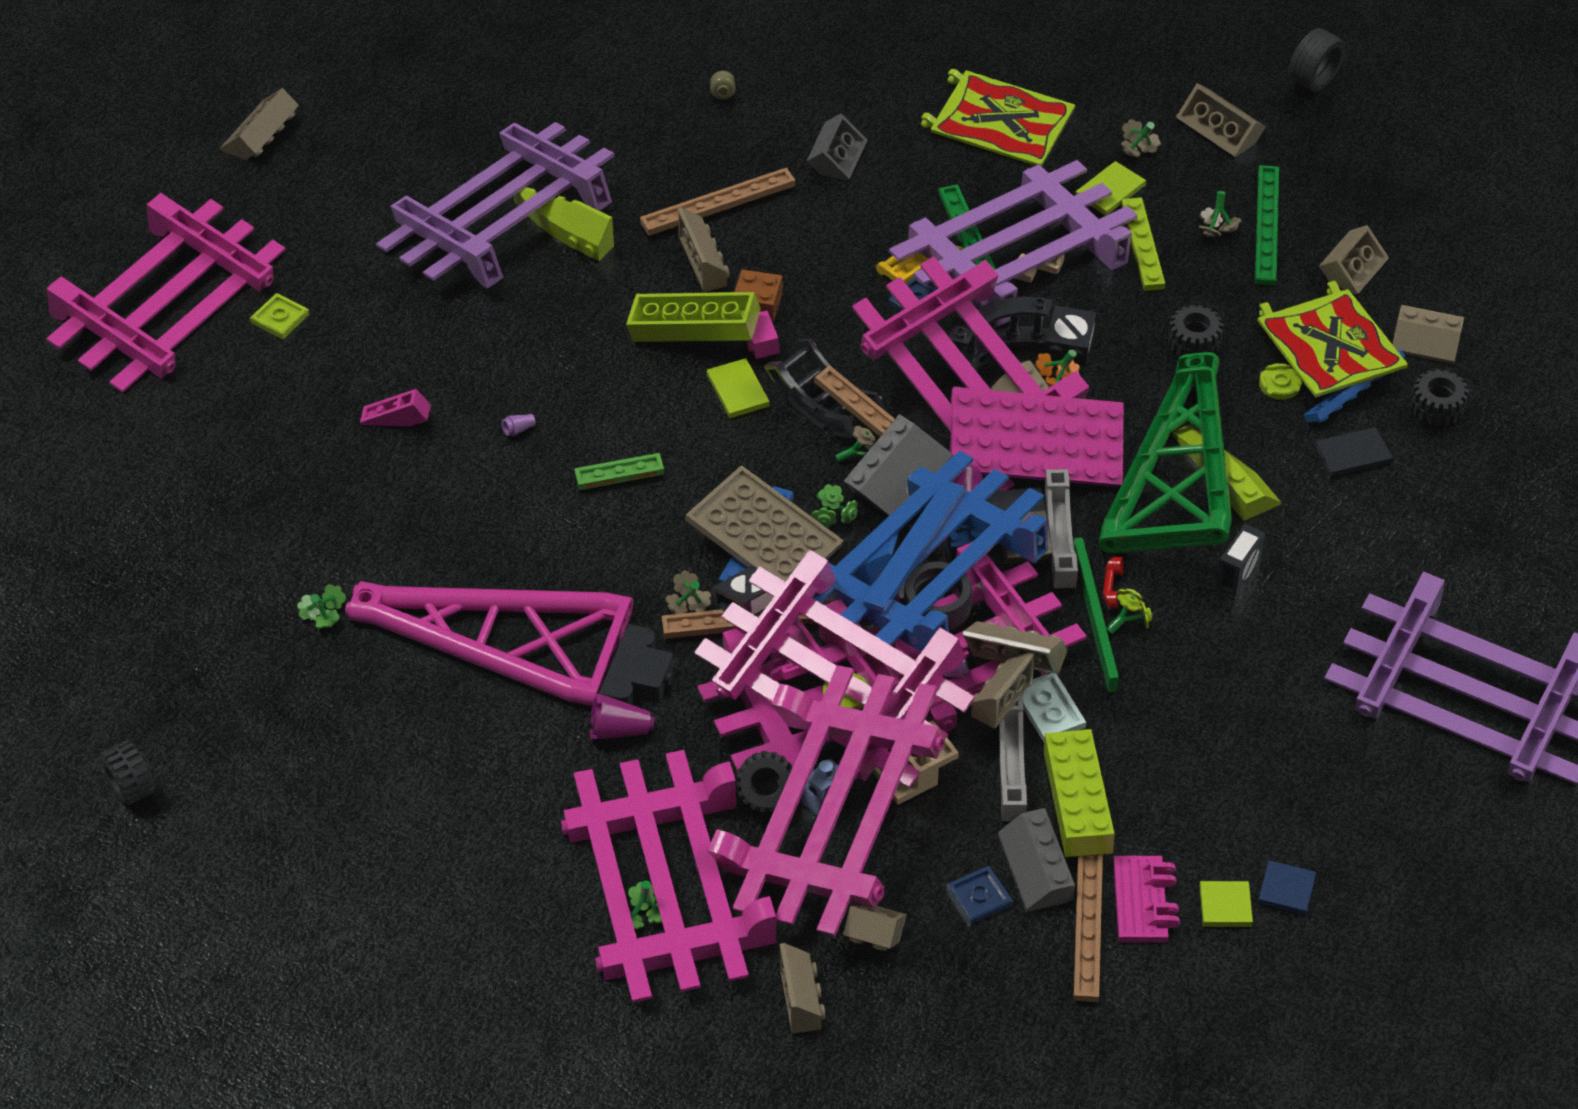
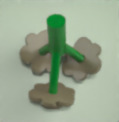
M1131 119L1122 126L1123 137L1129 139L1130 142L1125 140L1121 144L1129 156L1137 158L1140 156L1141 153L1138 151L1137 145L1143 153H1154L1157 151V147L1161 145L1158 135L1152 134L1149 136L1154 128V123L1148 122L1143 130H1141V122H1135V120Z
M1223 191L1217 192L1215 209L1206 208L1205 211L1200 213L1204 223L1210 225V227L1199 225V228L1204 231L1203 234L1208 238H1214L1217 235L1221 236L1220 232L1223 231L1233 232L1238 228V223L1241 222V219L1237 217L1230 220L1224 210L1225 192ZM1222 214L1226 222L1217 231L1214 228H1217L1222 223L1223 219L1220 217Z
M860 426L854 428L853 436L857 438V442L853 447L836 454L839 463L854 455L865 456L867 452L858 451V449L865 445L870 450L875 444V437L868 429L861 428Z
M683 571L682 574L674 576L673 582L676 584L674 590L680 592L682 597L679 598L676 594L666 597L668 607L673 613L683 614L688 612L685 601L687 598L690 611L702 612L711 605L710 592L705 591L702 593V591H697L699 583L697 582L698 577L695 574Z

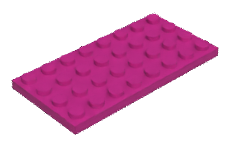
M953 387L950 453L955 455L960 450L973 457L974 461L971 465L978 467L982 475H988L996 469L1012 478L1045 481L1046 470L1068 469L1069 483L1121 487L1123 484V403Z

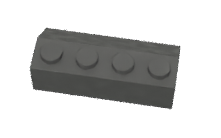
M1045 808L1020 814L998 832L1027 912L1073 901L1075 884Z

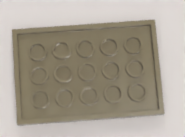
M742 465L689 511L685 517L688 523L747 567L759 568L760 566L785 582L809 550L827 560L842 546L844 541Z

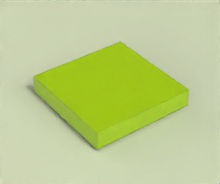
M276 293L250 317V321L252 324L284 339L309 315V309Z
M1200 881L1203 927H1252L1249 881Z

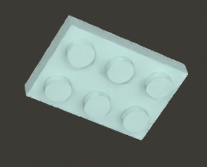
M1050 673L1033 679V683L1023 694V709L1043 742L1045 733L1077 731L1086 728V721L1057 674Z

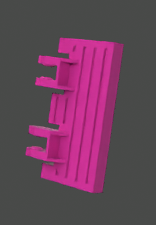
M797 617L785 634L827 660L823 651ZM774 649L769 654L771 661L766 662L763 668L769 674V678L776 682L809 672Z
M1114 856L1119 942H1168V928H1175L1180 924L1178 916H1173L1178 913L1179 908L1177 904L1165 901V888L1154 887H1172L1176 885V877L1168 875L1175 872L1174 863L1162 862V856Z

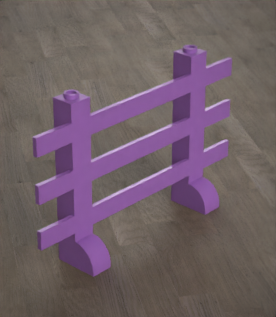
M555 122L539 134H535L513 123L499 133L504 149L510 152L508 155L429 208L408 196L391 205L396 222L402 226L376 243V245L383 251L388 252L416 233L426 240L399 257L400 261L411 266L440 247L450 254L423 271L426 277L434 281L463 261L467 263L477 281L488 289L503 278L493 246L489 242L571 186L577 188L586 205L598 211L612 202L603 171L598 167L613 158L614 153L603 148L587 160H583L574 155L590 144V141L583 136L578 135L564 146L559 147L550 141L566 131L564 126ZM523 159L534 165L451 222L441 216ZM547 172L559 178L476 236L465 230V228Z
M1078 160L1051 173L1046 172L1038 164L1023 172L1021 187L935 227L927 218L909 225L908 240L890 248L889 252L898 261L917 252H921L928 259L935 257L950 277L955 279L975 267L976 265L973 261L1056 221H1059L1071 232L996 269L995 272L999 276L993 296L981 302H976L975 299L971 300L979 308L997 300L1015 298L1017 296V288L1007 281L1081 245H1085L1110 270L1128 263L1132 232L1122 225L1136 219L1138 215L1126 206L1098 219L1086 207L1112 195V191L1100 183L1073 196L1061 184L1087 172V169ZM1031 198H1034L1046 209L962 250H959L948 239ZM922 269L914 272V277L922 285L932 282ZM1010 317L997 320L996 326L998 327L1010 321Z
M1426 572L1422 573L1405 607L1372 594L1368 595L1362 610L1396 623L1387 642L1351 628L1343 645L1377 658L1374 667L1367 678L1332 663L1324 678L1326 681L1359 694L1356 700V711H1359L1364 716H1371L1377 719L1383 706H1389L1511 757L1507 774L1516 780L1530 783L1536 769H1540L1577 785L1578 765L1545 752L1554 732L1578 741V721L1563 715L1571 697L1575 696L1578 698L1577 633H1573L1557 668L1554 669L1429 618L1434 616L1440 606L1445 580ZM1420 634H1423L1548 686L1537 705L1411 652ZM1402 669L1523 718L1530 721L1521 741H1518L1393 689V686Z

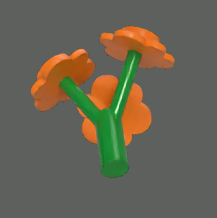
M1069 350L1063 360L1052 362L1050 355L1046 353L1039 354V360L1036 361V368L1041 376H1046V382L1049 383V387L1073 372H1078L1080 369L1079 365L1074 364L1073 361L1077 355L1074 350ZM1058 365V370L1056 371L1057 378H1049L1052 374L1051 369L1053 366Z

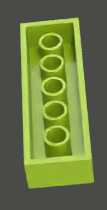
M755 292L636 294L626 325L633 342L752 340L761 309Z
M1091 729L1045 733L1044 756L1065 857L1113 853L1114 830Z

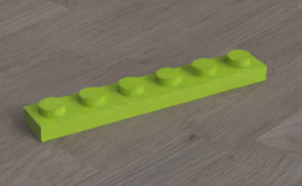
M1142 198L1122 199V208L1128 206L1138 215L1136 219L1126 223L1127 229L1132 232L1131 244L1144 291L1165 289V281Z

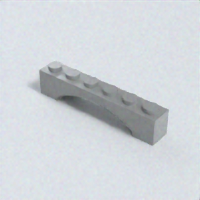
M1068 469L1046 470L1045 496L1052 551L1051 563L1054 588H1076L1078 568L1072 538Z
M1023 695L999 723L1002 821H1013L1020 814L1025 813L1027 809L1023 748Z

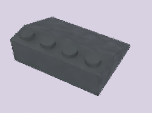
M899 414L844 481L853 493L887 516H890L911 496L908 494L907 479L911 473L921 466L936 473L954 455L914 423Z

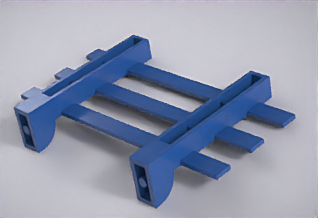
M959 450L936 473L921 466L911 473L907 479L908 494L911 496L836 566L830 564L836 581L826 592L822 594L815 593L812 598L821 604L827 598L832 601L841 599L847 607L840 614L842 617L854 624H857L863 618L882 629L875 637L890 646L899 639L922 652L939 628L949 633L948 616L946 614L933 610L925 617L922 615L997 543L1033 563H1036L1049 550L1047 519L1040 515L1032 514L1022 521L1044 499V495L1029 488L1006 511H1003L986 501L1009 480L1007 475L994 469L970 492L965 490L914 569L961 524L981 535L907 606L892 600L884 613L864 607L863 600L875 582L869 586L852 575L929 504L944 480L952 482L974 461V458Z

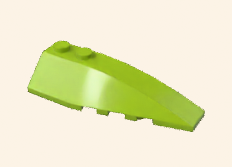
M525 187L514 195V201L520 206L536 195L537 192L535 189ZM559 196L528 215L538 226L556 239L599 261L614 247L612 217L580 201L573 200L569 202L566 201L565 197Z
M1191 424L1172 432V436L1181 446L1202 444L1201 431ZM1224 450L1230 505L1243 521L1281 504V501L1256 472ZM1203 453L1188 454L1199 468L1204 466Z

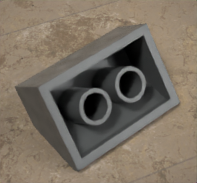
M839 114L824 123L807 162L820 175L847 181L854 171L867 139L842 114Z

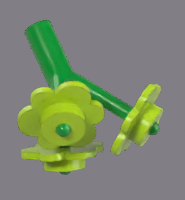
M1133 589L1118 590L1117 598L1121 601L1123 609L1106 627V630L1112 635L1124 622L1142 618L1146 628H1149V621H1152L1153 613L1141 601L1142 596ZM1128 610H1142V614L1125 617Z

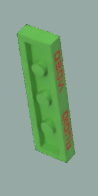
M660 453L574 468L579 490L664 475Z

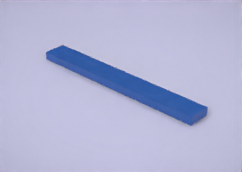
M943 481L864 598V607L883 613L886 611L964 494V486Z

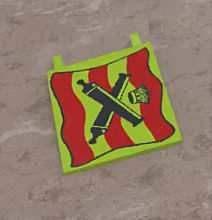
M951 69L948 73V82L951 84L958 83L937 119L929 113L922 115V127H932L930 131L932 133L1035 166L1039 164L1042 167L1072 114L1075 105L973 72L965 71L964 75H962L959 71Z
M1336 281L1327 283L1329 289H1327L1328 296L1273 313L1267 302L1260 304L1262 310L1259 311L1261 316L1258 318L1259 324L1315 397L1408 367L1407 362L1348 289L1340 291Z

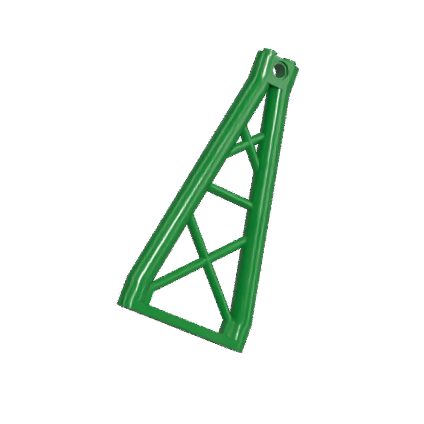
M1214 353L1186 354L1178 359L1174 380L1102 524L1098 543L1102 551L1120 553L1221 544L1227 541L1232 517L1216 381L1219 358ZM1196 386L1198 403L1187 410L1183 406L1192 388ZM1187 421L1201 430L1202 444L1164 448L1170 433ZM1203 453L1204 466L1174 488L1169 487L1151 473L1159 457ZM1204 476L1206 477L1209 515L1180 495V493ZM1147 481L1164 493L1160 498L1130 518ZM1171 500H1174L1203 522L1131 529Z

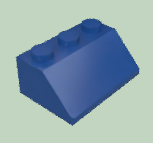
M899 531L866 561L853 576H857L858 580L871 586L891 560Z

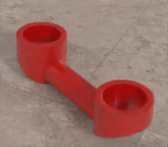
M1122 557L1111 558L1106 566L1103 598L1109 609L1119 608L1118 591H1112L1114 575L1123 574Z

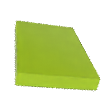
M1115 161L1078 189L1076 195L1103 183L1112 191V195L1090 206L1107 216L1121 205L1122 199H1129L1146 185V180Z
M746 358L707 370V376L729 418L769 407V400Z

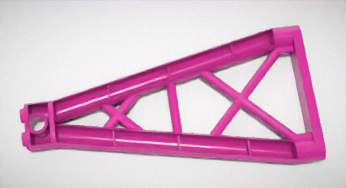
M361 581L358 585L354 586L353 598L351 602L347 603L345 614L348 615L349 620L379 626L569 702L592 706L593 700L596 698L595 694H599L622 641L632 613L633 598L605 592L398 587ZM393 608L426 609L429 615L418 619ZM460 610L488 611L477 641L452 632L443 618ZM498 612H525L542 636L508 653L485 645ZM537 613L591 615L550 633ZM602 619L613 621L593 677L580 676L556 640ZM548 645L570 678L519 657Z

